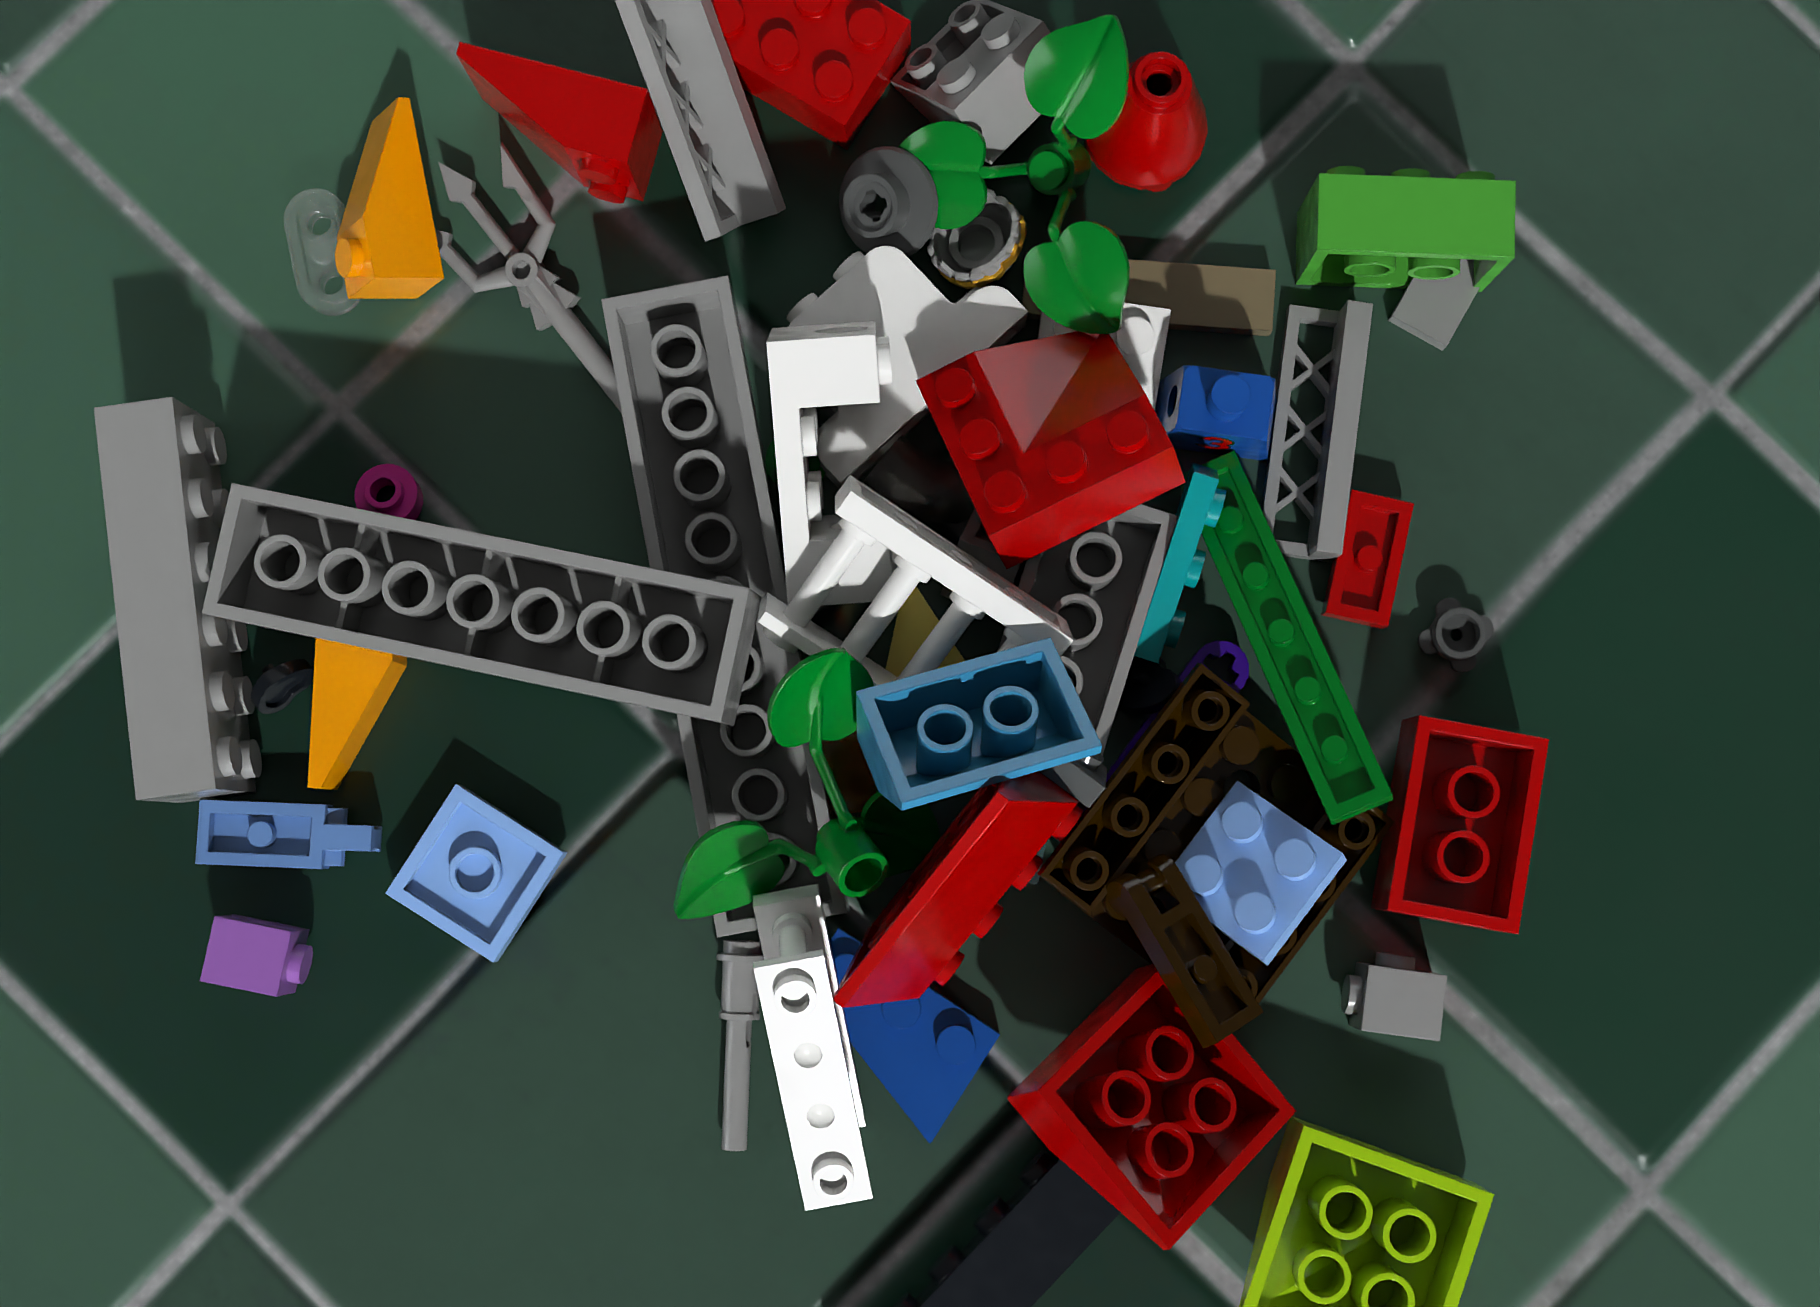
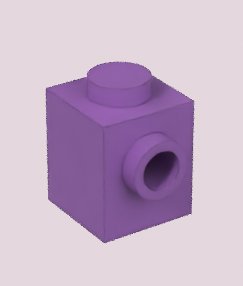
M236 914L214 916L200 981L275 997L295 993L297 984H303L307 979L312 964L313 948L306 945L310 929Z

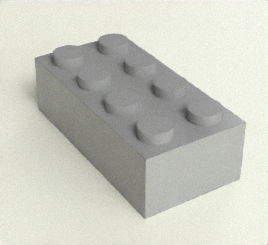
M1142 504L1027 559L1018 584L1019 589L1067 620L1073 642L1061 656V660L1102 744V756L1178 517L1177 515ZM1004 633L1002 634L998 650L1007 639Z

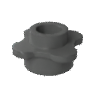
M1445 598L1436 604V617L1429 629L1420 632L1418 646L1426 655L1437 654L1449 661L1452 670L1460 673L1467 672L1473 669L1477 663L1475 654L1482 649L1485 641L1492 637L1494 632L1493 624L1488 617L1484 615L1479 616L1471 609L1462 608L1461 603L1457 599ZM1453 629L1460 631L1461 638L1459 641L1451 639L1450 632Z

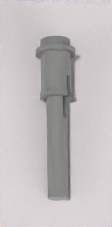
M723 940V952L716 954V960L723 961L719 1019L727 1020L721 1149L725 1151L747 1150L752 1021L760 1020V997L753 962L762 961L764 957L760 941Z

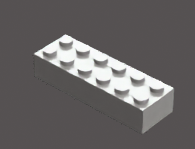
M174 397L94 407L136 800L185 803L256 793L255 778L261 775L262 759L256 740H250L247 714L254 712L255 705L251 701L252 683L247 676H243L241 651H245L248 645L246 624L202 614L229 496L228 491L225 488L222 489L219 466L225 464L227 459V449L223 433L219 427H215V422Z

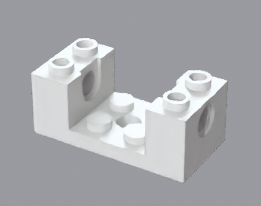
M875 321L772 328L766 341L788 605L842 530L839 525L842 517L839 515L822 516L824 501L821 471H809L808 456H817V446H819L816 407L880 403L879 385L892 384L889 336L876 337ZM875 541L872 546L864 545L822 605L872 602L898 565L894 561L897 554L878 541Z

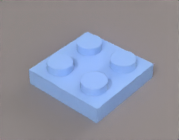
M1236 781L1175 864L1212 926L1268 966L1347 859L1338 849L1242 783Z
M455 784L385 894L494 963L499 961L568 852L466 787Z

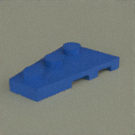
M839 927L831 938L830 943L840 985L861 941ZM930 986L917 999L844 1008L850 1043L928 1143L931 1144L997 1041L1000 1033Z

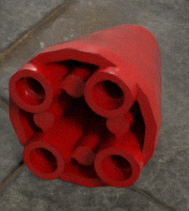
M1163 51L1150 52L1129 64L1126 101L1117 122L1101 136L1094 139H1085L1084 147L1088 151L1091 161L1115 183L1138 190L1164 191L1173 182L1185 177L1200 159L1208 134L1206 108L1186 64L1176 55Z

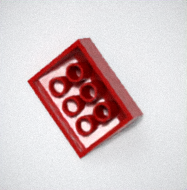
M1039 771L979 788L869 926L833 996L834 1002L842 1008L917 999L921 997L933 981L944 986L965 958V954L959 951L960 947L972 933L982 939L1000 917L1004 907L997 902L1008 888L1013 885L1021 891L1035 875L1043 862V859L1037 853L1047 840L1052 836L1060 842L1075 826L1084 811L1077 806L1079 801Z

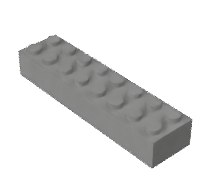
M231 483L202 614L734 726L762 596L746 587Z

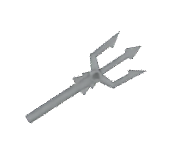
M501 142L503 187L517 191L538 223L522 253H520L476 197V182L438 162L449 201L462 203L507 261L505 266L479 275L452 247L453 234L435 229L440 256L475 293L516 286L522 307H530L536 330L543 331L553 326L621 412L613 362L572 311L581 297L558 285L562 278L547 270L542 262L556 223L503 142Z

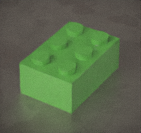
M1338 166L1327 170L1326 173H1319L1297 212L1295 285L1406 289L1413 278L1437 280L1457 276L1460 273V259L1474 260L1473 287H1480L1478 292H1482L1515 258L1516 181L1495 180V175L1486 171L1463 172L1456 175L1455 178L1430 177L1429 171L1417 168L1400 169L1392 172L1391 176L1366 175V171L1363 168L1356 166Z

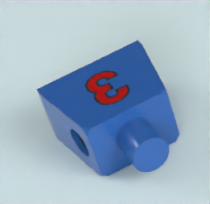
M1183 365L1159 382L1155 412L1174 449L1225 455L1235 451L1238 458L1267 461L1276 403L1275 378L1259 374ZM1175 399H1177L1175 409L1173 411Z

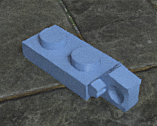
M200 800L195 864L329 869V866H345V851L381 852L382 826L347 825L348 809L333 808V805Z

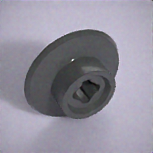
M876 147L860 155L847 170L839 194L840 216L849 237L866 254L879 246H892L901 250L909 257L925 245L934 230L938 216L936 186L928 169L912 153L898 147ZM879 196L885 198L887 202V208H884L883 213L876 211L875 202L878 201Z

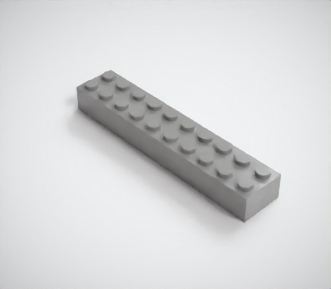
M728 275L601 299L650 568L750 588L762 596L761 600L768 592L788 605L783 551L735 295ZM757 617L734 726L677 714L698 835L700 838L711 829L732 821H754L765 829L769 842L781 838L814 855L818 831L824 824L833 820L828 793L811 757L809 742L795 747H783L772 736L767 721L768 705L776 686L795 665L803 660L802 653L799 648L796 653L787 652L771 642L763 633L765 626L758 623ZM779 854L785 867L784 875L769 892L819 884L825 917L850 911L847 896L840 891L828 872L815 877L804 864L787 855ZM753 902L713 915L717 938L758 930Z

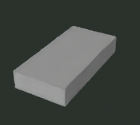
M1460 259V273L1451 278L1437 280L1413 278L1388 321L1443 351L1449 344L1480 288L1473 287L1474 260Z

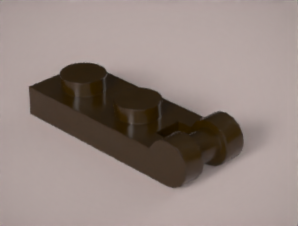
M1158 854L1142 863L1138 874L1126 873L1109 882L1106 888L1108 892L1106 895L1111 907L1117 914L1127 918L1203 1049L1218 1043L1264 1013L1188 883L1171 858L1164 854ZM1152 896L1160 898L1167 910L1166 912L1160 913L1151 898Z

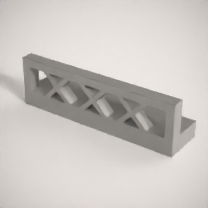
M615 0L704 240L708 241L720 237L741 225L777 214L786 209L711 0Z
M1348 300L1340 311L1292 304L1286 309L1276 388V403L1261 509L1272 533L1274 531L1276 513L1293 500L1310 520L1307 544L1276 540L1282 555L1285 557L1330 563L1342 555L1373 303ZM1300 323L1334 328L1331 352L1314 365L1297 344ZM1296 361L1304 372L1293 380ZM1330 363L1327 382L1319 370ZM1307 379H1310L1325 398L1324 413L1306 426L1291 408L1290 397L1291 391ZM1288 421L1296 431V434L1285 441ZM1322 424L1319 443L1311 431ZM1302 439L1318 461L1316 474L1300 487H1297L1283 469L1282 460L1283 452ZM1281 483L1289 495L1277 503L1279 484ZM1314 485L1311 505L1303 493Z

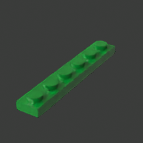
M1235 451L1202 464V466L1217 470L1219 476L1217 488L1227 491L1216 527L1204 525L1201 533L1202 538L1331 825L1392 801L1393 794ZM1186 471V472L1183 473V476H1184V479H1185V483H1186V480H1187L1189 471ZM1185 483L1179 485L1182 492H1183Z

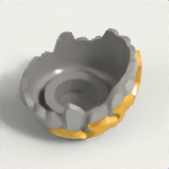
M987 189V202L979 216L968 225L956 229L934 227L929 238L930 244L927 246V250L932 258L933 265L949 282L965 289H973L976 286L978 288L985 287L986 284L999 280L1016 261L1022 251L1026 238V222L1015 206L1008 202L1005 197L996 196L994 191Z

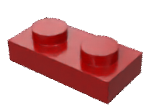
M1350 490L1342 555L1332 561L1321 615L1380 629L1388 627L1414 503L1358 490Z

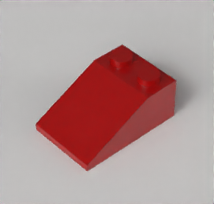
M459 42L456 55L481 98L584 187H588L589 194L598 199L617 204L624 203L626 197L644 201L663 132L648 89Z

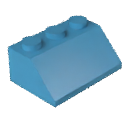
M1051 637L856 691L858 742L878 792L901 811L1101 753L1102 744Z

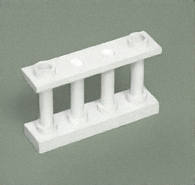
M849 475L835 495V513L842 517L839 521L842 530L789 605H786L768 592L759 605L758 623L765 626L763 633L775 645L790 653H796L799 648L809 656L830 648H845L850 655L867 669L874 686L937 669L973 619L982 620L985 614L1007 627L1003 632L1007 639L997 652L1051 637L1061 658L1073 642L1067 620L851 475ZM875 541H878L897 554L894 561L898 566L846 639L841 641L812 622L811 619L864 545L872 546ZM932 577L952 591L949 597L953 603L897 677L866 657V655L918 583H927Z
M819 884L753 895V910L764 957L762 961L753 962V969L805 1211L872 1199V1188L859 1128L866 1126L865 1113L844 1008L834 1002L833 999L839 983Z

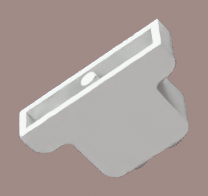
M879 246L869 251L865 256L861 251L853 253L837 268L833 274L836 282L820 297L811 293L793 307L787 315V320L790 322L788 327L875 321L876 337L889 336L892 384L879 385L880 403L830 406L835 414L818 429L819 446H817V453L821 467L826 472V476L839 490L849 475L858 480L930 414L915 380L974 351L1004 346L1025 327L1028 310L1007 289L1000 286H986L983 288L976 286L957 303H952L901 250L892 246Z

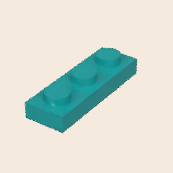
M1195 463L1191 465L1175 513L1178 516L1136 647L1134 654L1136 657L1158 663L1164 645L1175 648L1186 612L1176 608L1183 587L1195 588L1206 552L1196 548L1204 525L1216 527L1227 491L1217 488L1219 476L1215 469Z

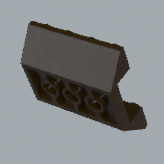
M1196 663L1108 779L1105 790L1090 808H1086L1075 826L1060 842L1037 874L1148 963L1153 964L1127 918L1117 914L1111 907L1106 895L1108 893L1107 885L1123 874H1138L1142 863L1158 854L1167 855L1175 863L1223 800L1224 783L1228 776L1235 771L1244 770L1250 778L1251 790L1338 849L1347 859L1268 966L1214 927L1256 1000L1260 1003L1394 824V821L1379 808L1375 807L1331 825L1300 754L1246 711L1250 705L1246 699L1202 663ZM1164 905L1157 906L1161 914L1167 911Z

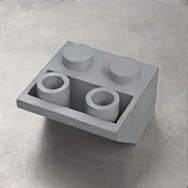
M970 0L958 6L951 13L948 23L927 44L916 48L907 57L905 66L890 81L895 89L931 123L946 120L959 121L979 130L986 142L985 162L992 164L1041 115L1028 101L1025 92L1024 70L1030 52L1044 36L1050 34V31L1044 21L990 0Z

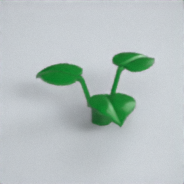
M1113 14L1103 15L1082 23L1057 29L1044 36L1030 52L1024 70L1025 92L1028 101L1037 112L1045 116L1054 117L1051 131L1058 141L1038 147L1031 154L1028 161L998 166H983L986 157V142L983 135L969 124L959 121L946 120L926 125L913 132L898 146V148L915 155L925 165L933 178L938 195V216L935 228L956 229L968 225L978 217L987 202V187L984 179L1028 175L1031 184L1039 192L1046 195L1058 194L1059 200L1048 225V234L1051 241L1033 247L1026 254L1024 260L1025 285L1031 299L1045 315L1067 328L1090 334H1111L1122 327L1123 306L1129 285L1130 267L1128 256L1120 238L1110 228L1100 223L1079 221L1069 225L1063 232H1061V226L1070 202L1076 199L1074 189L1086 182L1091 171L1090 155L1086 148L1077 142L1076 136L1082 139H1094L1107 132L1117 122L1126 101L1129 80L1128 49L1120 21ZM1064 126H1066L1072 134L1069 135L1065 130Z
M845 648L823 650L795 665L776 686L770 698L767 711L769 730L779 745L795 747L809 742L811 757L838 818L827 822L818 831L814 855L781 838L769 842L765 829L754 821H732L711 829L692 846L683 863L673 906L678 919L701 918L733 910L753 902V895L768 893L784 875L785 867L779 854L787 855L804 864L815 877L828 872L844 895L848 897H862L876 890L885 878L915 870L939 840L940 833L937 821L928 803L901 811L881 793L877 792L864 805L861 817H853L847 807L824 755L822 740H840L857 730L856 691L873 687L874 684L867 669L850 655Z

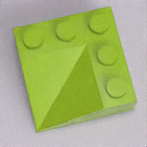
M1292 1116L1288 1121L1269 1177L1239 1307H1458L1495 1194L1475 1182Z

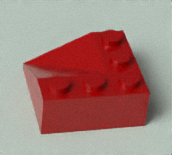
M1075 331L974 351L915 380L981 522L1006 569L1185 483L1172 442L1146 393L1110 334H1090Z
M1154 964L1135 969L1006 1097L1052 1153L1163 1250H1170L1296 1112L1233 1034L1203 1049Z

